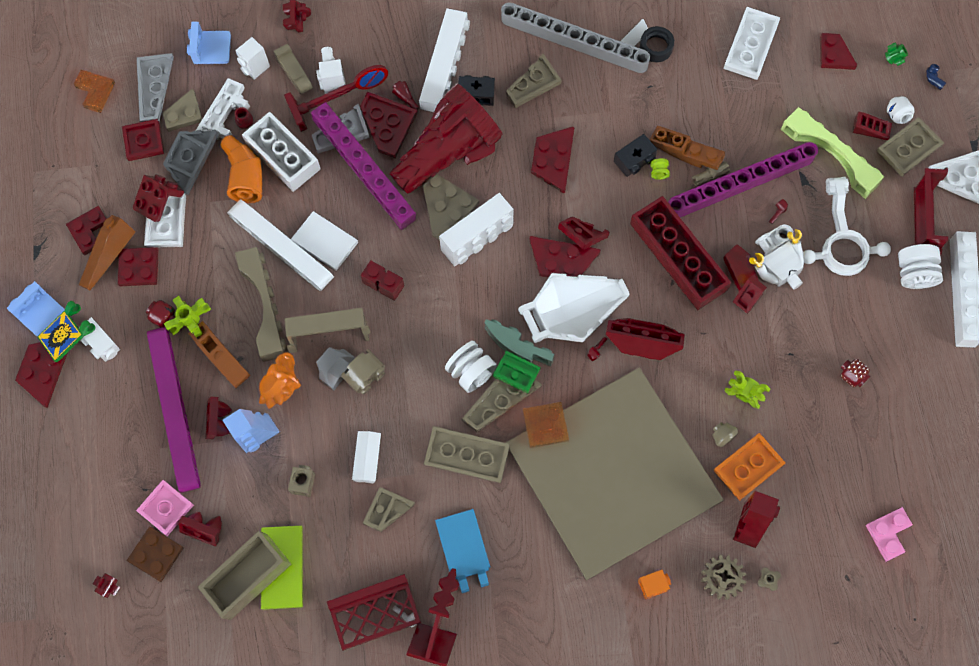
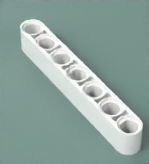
M240 199L227 212L237 224L319 291H322L334 278L324 266L243 200Z

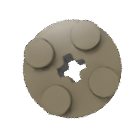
M367 349L366 355L363 352L359 354L347 366L349 371L346 374L343 372L341 377L357 393L361 392L364 395L370 390V384L374 380L378 382L385 375V365Z

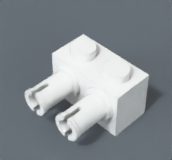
M331 47L321 49L323 62H319V70H316L320 89H324L325 94L346 85L341 60H335Z

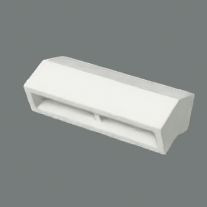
M358 431L352 480L372 484L376 481L381 433Z

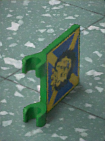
M69 301L65 310L37 336L55 362H58L84 336L96 329L95 325L88 320H84L80 328L76 325L70 316L77 314L81 307L79 304H75L74 301Z

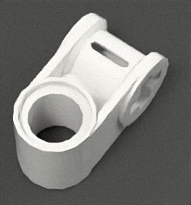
M780 225L771 232L759 237L755 243L760 245L765 252L764 256L790 241L791 239L782 238L779 234L787 235L788 232L793 233V229L788 225Z

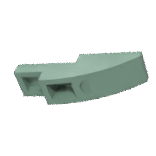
M493 319L491 321L485 320V330L502 350L508 351L531 363L533 360H536L548 366L552 365L554 354L551 350L544 347L541 349L535 347L532 342L527 340L521 341V333L514 327L509 326L507 328L502 326L499 321Z

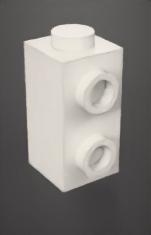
M91 317L88 321L93 323L96 329L84 336L81 342L85 346L89 344L92 347L90 352L97 359L101 357L106 362L113 359L120 348Z

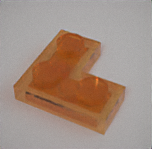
M80 70L74 86L88 92L82 105L86 109L101 113L115 85V81L111 78Z

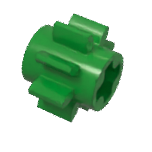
M895 42L888 46L885 56L890 64L894 63L899 66L905 63V57L908 56V52L903 44L897 45Z

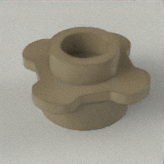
M766 567L763 568L758 585L770 588L771 591L777 590V582L781 578V574L778 571L773 572Z

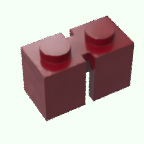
M371 260L360 275L363 284L376 291L379 289L381 294L393 301L396 300L404 288L402 277L389 270L386 273L384 267Z

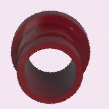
M244 107L236 109V125L241 129L251 127L254 121L252 114Z

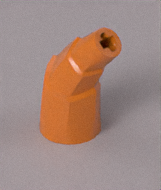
M228 135L223 138L220 144L231 163L227 196L237 202L240 199L245 203L259 202L262 199L261 158H258L246 144H242L232 135Z

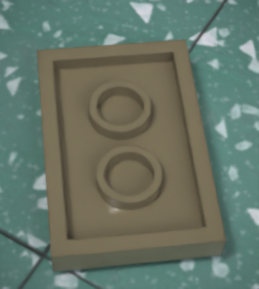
M918 117L877 149V152L903 177L942 147L944 142Z

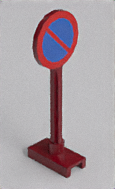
M383 65L367 67L356 75L354 82L299 105L291 92L284 94V97L297 126L302 132L308 129L303 114L355 88L368 90L377 87L387 79L388 70Z

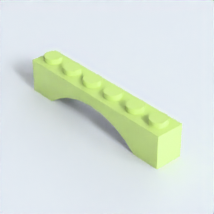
M798 107L784 121L781 130L794 141L812 142L831 153L844 167L849 177L851 188L865 199L883 180L884 176L878 169L873 168L867 163L865 158L857 155L850 146L842 143L835 134L830 133L820 122L810 117L808 112Z

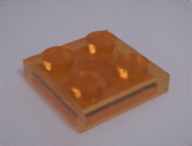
M562 402L523 408L530 448L569 441Z

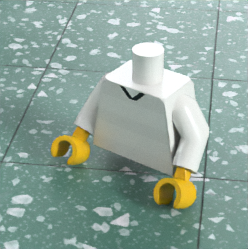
M795 229V237H793L792 232L787 233V237L792 240L791 243L788 241L765 257L761 253H755L757 261L755 258L750 257L749 262L756 265L755 268L762 280L776 284L778 287L788 282L793 290L802 285L803 282L797 276L801 273L804 265L801 241H799L802 236L800 230Z

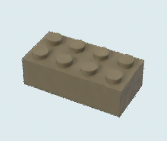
M258 531L201 583L198 588L221 618L232 620L291 565V562L268 534Z

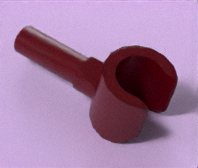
M781 199L775 205L779 210L769 220V223L773 224L781 213L787 211L788 203L784 199Z
M603 337L595 347L593 346L589 349L587 356L592 362L600 357L601 354L598 350L607 341L606 337Z

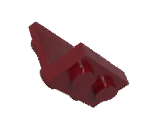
M144 175L133 204V210L154 222H159L168 197L182 198L184 191L178 188V184L165 181L166 178L161 175Z

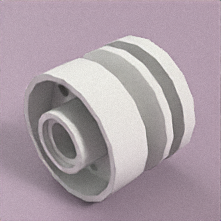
M930 244L909 246L899 251L898 258L899 266L902 268L900 275L903 287L923 289L936 286L943 281L942 268L939 265L941 262L939 247Z
M470 341L458 349L445 366V370L448 373H452L453 378L461 376L459 384L467 393L483 385L497 367V364L488 355L481 357L483 349L478 348V344L475 341Z

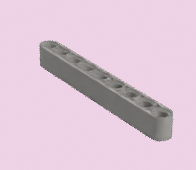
M505 3L501 8V20L503 24L637 73H644L648 69L650 54L643 49L514 3Z

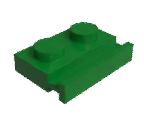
M505 351L493 377L523 392L529 393L541 367Z

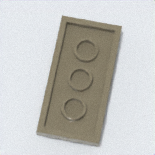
M433 426L424 465L501 483L510 444Z

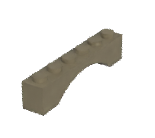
M257 247L235 252L239 271L244 278L257 288L262 298L263 321L256 337L259 355L263 362L276 359L280 354L284 353L287 345L285 339L281 338L280 335L283 329L280 320L277 321L276 315L279 313L276 303H272L271 298L274 297L272 286L268 287L267 281L270 280L268 270H264L263 264L266 263L263 252L260 253Z

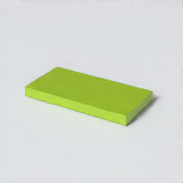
M303 527L261 528V532L268 534L291 562V565L261 592V609L303 608Z

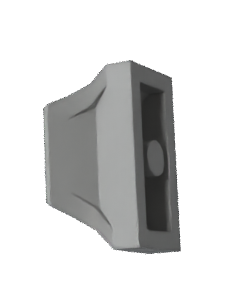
M329 347L316 362L319 370V379L332 390H335L344 380L341 374L343 372L346 374L349 371L347 366L355 357L345 349L338 350Z

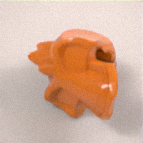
M288 352L280 354L275 359L276 364L274 363L269 367L267 374L260 382L259 404H266L268 409H271L275 404L282 405L283 402L291 397L294 390L301 386L294 374V357Z

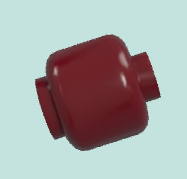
M163 300L153 301L146 311V314H148L147 319L159 328L165 327V322L176 318L174 316L175 308Z

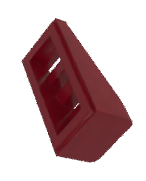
M858 111L852 133L889 140L892 123ZM882 127H886L885 133H882Z

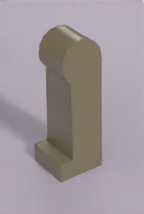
M288 44L273 51L277 62L300 94L313 88Z

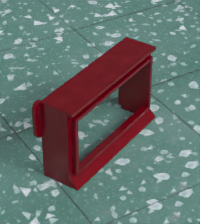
M948 167L944 169L925 168L924 176L917 186L914 187L915 245H935L939 247L940 256L943 251L942 247L948 241V236L935 235L933 190L948 174Z

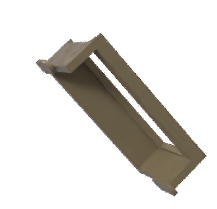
M363 308L285 318L286 337L290 345H287L289 352H297L296 337L361 328L365 341H369L370 329L365 319Z

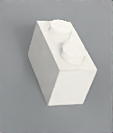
M253 37L236 49L237 61L242 66L240 69L246 76L250 75L255 80L270 67L264 48Z

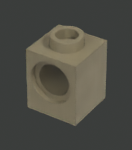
M299 465V468L293 467L288 491L291 494L311 497L315 478L314 471L310 470L311 467ZM306 476V482L298 484L299 477Z

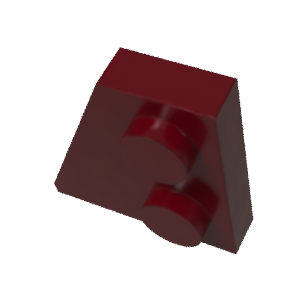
M573 216L559 222L558 229L583 250L608 238L610 233L606 229L603 232L593 229V224L583 222Z

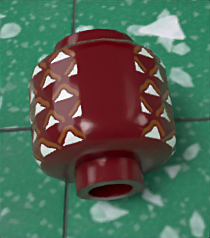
M859 359L847 360L841 366L843 371L840 376L851 387H861L870 377V369Z

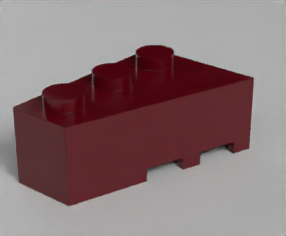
M754 491L744 503L733 540L756 548L770 523L779 514L780 506H777L779 499Z

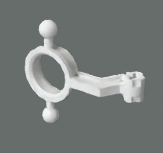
M846 177L826 179V192L828 195H833L832 214L836 233L825 241L822 252L805 250L803 252V259L805 264H812L815 260L823 259L825 265L832 272L843 276H852L860 273L866 267L869 261V254H878L885 257L890 254L891 246L887 242H880L877 246L870 247L867 240L860 233L848 230L844 207L845 197L848 193L847 191H849V182ZM839 239H850L856 242L862 250V260L854 265L839 263L833 258L831 244Z

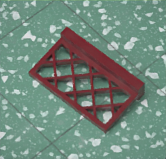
M405 574L327 601L342 651L421 623ZM406 589L408 597L404 604L394 600L397 592ZM380 598L390 600L385 611L375 607ZM392 602L402 606L398 617L387 613ZM363 604L370 607L365 618L355 614L358 607ZM405 608L413 612L415 620L406 622L400 619ZM373 609L383 613L378 624L368 620ZM345 611L351 615L346 625L338 622L336 614ZM386 615L396 620L390 629L381 626ZM353 616L363 620L359 631L348 627ZM366 622L376 627L373 635L366 636L361 633ZM347 629L357 634L353 642L345 644L343 636Z

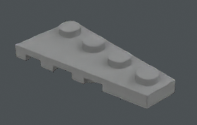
M172 53L137 57L140 122L158 119L160 122L174 58Z

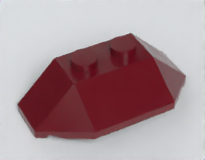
M623 318L608 320L606 335L620 352L632 356L662 360L682 350L684 347L685 334L662 324Z

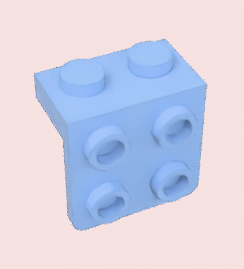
M191 22V29H188L190 44L187 45V54L191 56L193 63H229L230 32L202 31L199 22Z
M35 281L28 285L24 292L18 298L13 299L7 307L36 336L45 330L65 310Z

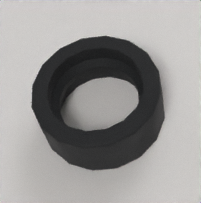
M650 27L641 36L640 49L650 54L651 62L665 61L673 52L675 41L673 34L664 27ZM654 37L661 38L666 41L667 48L664 51H653L646 45L647 40Z

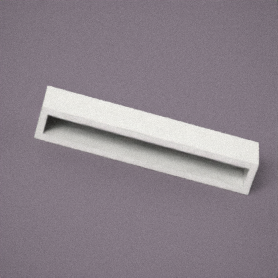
M446 9L419 99L420 109L434 112L443 95L452 88L451 78L452 76L455 77L457 70L455 64L456 61L460 60V47L464 46L466 38L464 33L465 30H469L470 26L467 12Z
M957 231L950 239L956 347L975 348L979 344V271L976 232Z

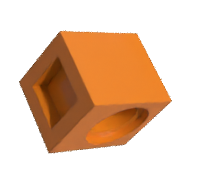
M659 570L640 577L638 583L646 600L669 591L671 580L667 573L664 574L663 570Z

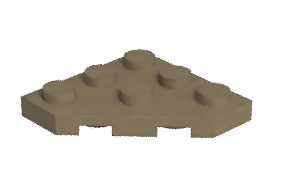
M438 174L433 178L430 176L423 185L432 236L440 240L439 236L472 213L479 204L477 198Z

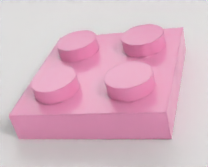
M162 480L136 511L163 534L168 536L179 524L181 517L185 516L194 505L167 482Z

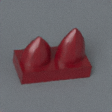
M211 396L207 401L205 439L213 440L216 436L230 434L223 420H218V417L226 416L232 409L226 403L218 401L219 397Z
M201 512L193 513L188 517H181L179 520L180 533L212 546H217L222 526L220 516L212 518L206 524H202Z

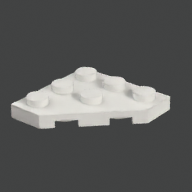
M979 151L929 166L931 169H944L948 167V174L943 181L939 182L938 187L979 204Z

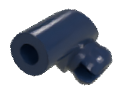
M931 64L926 70L927 81L939 90H942L946 82L938 77L939 66Z

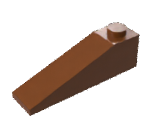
M111 215L104 221L79 283L81 287L91 291L136 231L121 218Z

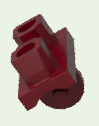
M289 0L290 2L283 4L284 13L287 16L290 15L289 18L283 20V26L287 30L295 29L298 33L303 32V21H306V18L311 15V9L306 7L305 3Z

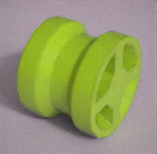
M659 158L651 161L650 166L653 169L651 177L653 179L662 180L670 176V171L667 169L669 166L667 159Z

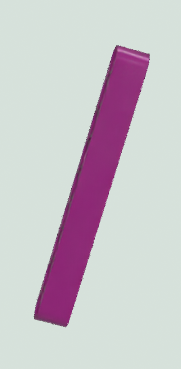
M812 142L804 143L670 198L668 203L671 207L677 206L679 210L674 211L681 218L810 165L818 153V147ZM755 172L761 173L762 176L757 175ZM738 179H743L746 182H740ZM709 192L713 196H707L705 193ZM693 199L696 203H691L688 200Z
M166 327L147 331V338L179 492L183 493L201 488L174 352L170 334Z

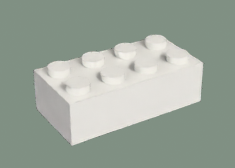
M271 112L267 113L242 134L246 145L261 158L292 192L321 169L318 159Z
M498 193L439 236L441 251L454 267L458 264H463L471 254L478 253L486 243L495 241L500 233L503 231L507 232L512 228L513 208Z

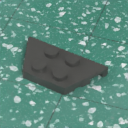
M215 129L212 131H179L163 165L171 173L172 178L179 184L185 194L189 195L220 133Z

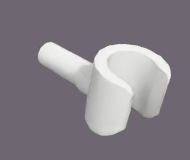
M396 605L393 607V610L399 614L401 609ZM403 612L401 616L406 622L415 620L413 613L407 616Z

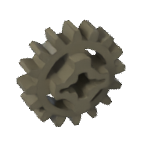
M719 555L718 560L712 557L710 559L712 564L706 562L704 566L707 570L701 571L703 575H706V577L701 579V582L707 583L704 589L710 588V596L716 593L719 600L722 595H724L726 600L730 599V594L735 598L737 596L736 590L742 592L743 588L740 585L746 584V581L742 579L746 573L740 571L743 565H736L738 559L730 561V555H727L725 559H723L722 555ZM722 564L721 569L712 570L714 566ZM731 567L734 569L736 575H734L731 571ZM722 573H725V577L728 578L724 582L722 577H720ZM711 579L714 580V582L716 583L717 587H715V586L713 585ZM727 585H735L731 590L725 591Z

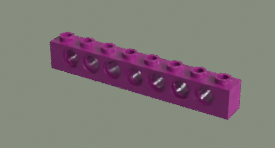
M325 102L311 112L313 122L402 231L416 220L415 211L330 106Z

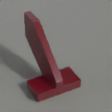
M736 244L725 254L723 259L739 291L733 303L748 314L762 297L767 287L758 280L754 265L749 262L750 254Z

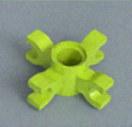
M180 296L174 298L173 302L177 306L176 318L164 323L166 329L175 335L183 326H186L191 333H194L195 337L203 334L198 326L200 321L199 315L211 310L209 304L205 303L203 298H200L195 305L190 307L185 301H182Z
M735 371L734 375L737 379H730L729 384L733 387L725 388L724 391L728 395H735L741 401L750 403L753 408L759 409L758 400L764 402L766 398L762 393L764 391L769 392L770 388L765 384L759 385L752 378L745 377L741 371Z

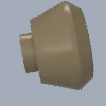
M720 422L713 428V438L718 447L725 446L738 434V428L729 423L723 424Z

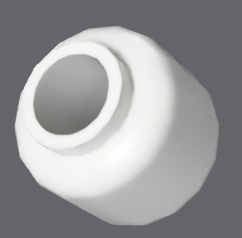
M894 97L890 100L887 106V113L895 123L905 124L913 118L915 109L906 97Z

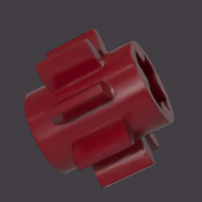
M106 573L103 577L97 575L93 582V585L96 586L94 592L105 598H108L110 594L115 596L120 588L116 585L118 580Z

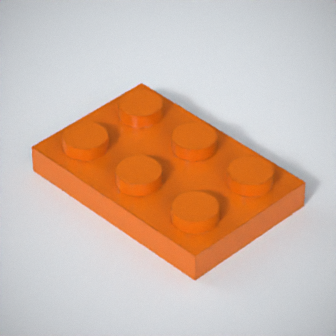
M758 433L718 465L714 472L740 501L786 463L765 438Z

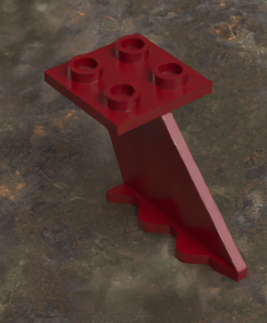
M454 568L450 570L448 576L440 578L438 584L442 591L436 592L433 597L437 605L429 608V613L436 614L434 626L422 623L417 624L406 654L407 656L440 666H447L457 634L439 628L442 618H449L450 614L446 607L454 604L455 599L451 592L459 589L460 584L456 580V569Z

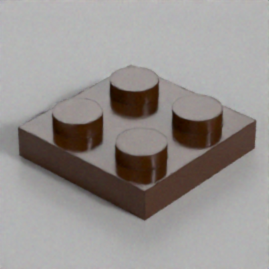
M149 526L126 561L159 582H162L184 547Z

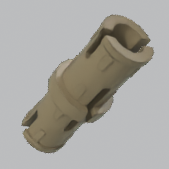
M724 161L720 164L718 170L706 168V171L692 176V180H695L693 183L698 187L710 180H716L717 177L730 172V168L727 169L729 164Z

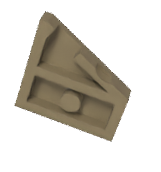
M191 89L163 112L168 132L202 121L194 89Z
M379 487L363 524L382 532L411 509L415 502Z

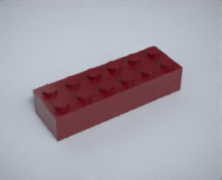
M663 195L632 215L630 225L697 310H700L728 291L732 282Z

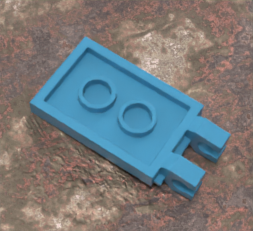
M474 509L435 520L449 572L452 568L456 569V580L459 581L461 592L470 591L466 577L478 574L481 588L488 586L489 582L485 571L489 570L490 564Z

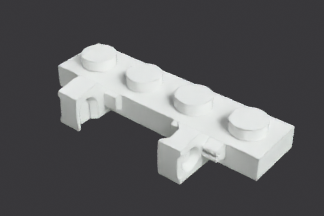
M228 78L196 130L212 131L215 129L220 132L217 140L219 137L223 139L228 135H232L230 130L224 128L223 123L232 109L235 110L236 107L249 109L248 101L244 100V97L241 95L245 89L244 85Z

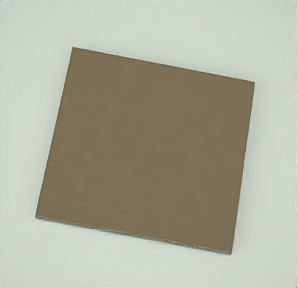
M640 367L505 442L510 444L509 450L586 581L724 501Z

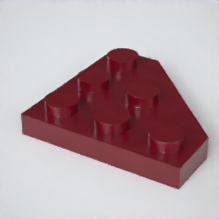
M367 91L360 109L376 147L380 153L396 158L417 115V110Z

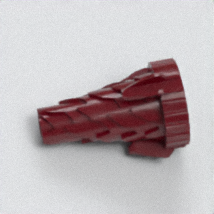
M456 83L443 95V98L437 104L432 118L423 130L422 135L414 143L413 147L400 158L401 162L389 174L409 194L430 176L433 178L438 172L446 169L456 160L464 157V162L466 165H469L495 152V143L501 139L503 133L475 98L460 84Z

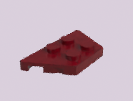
M575 127L536 137L531 173L538 178H542L547 184H552L559 188L562 193L566 191Z
M534 236L529 238L539 276L548 278L552 273L566 274V276L570 277L582 275L588 270L595 258L600 255L601 249L592 247L583 250L576 244Z
M41 342L29 344L15 381L41 405L48 408L67 354L58 362H55Z

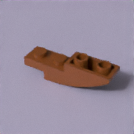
M658 125L649 139L653 145L664 152L699 168L706 166L718 170L725 157V151L692 141L688 135Z
M204 321L200 322L198 326L203 334L195 337L193 332L188 334L226 379L237 388L251 375Z

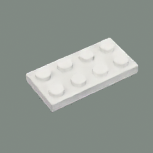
M746 7L723 69L758 80L780 17Z

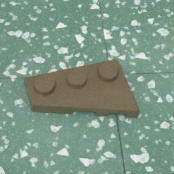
M542 54L534 65L532 64L528 71L508 88L506 95L513 106L517 108L560 85L562 80L545 55Z

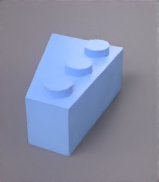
M239 409L223 419L235 441L246 453L256 451L260 444L279 433L278 428L268 413L261 415L260 412H256L253 414L250 410Z

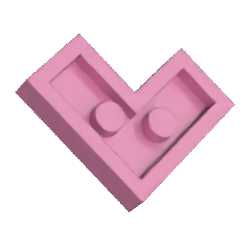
M903 507L865 525L886 562L905 553L896 533L911 527L913 524Z

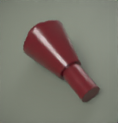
M398 81L393 85L392 93L407 103L411 108L416 110L420 108L413 100L406 81Z

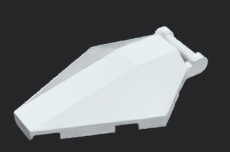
M552 273L534 301L520 306L518 310L528 324L534 343L540 342L545 338L584 342L629 296V291L623 279H607L604 276L588 275L570 277L566 276V274ZM531 310L533 311V316H534V318H535V320H536V322H537V324H538V326H539L541 332L539 331V329H538V327H537V325H536V323H535V321H534V319H533V317H532V315H531V313H530Z

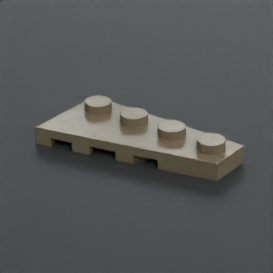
M496 379L465 414L462 421L476 432H479L542 387V384L535 379L529 393H526Z

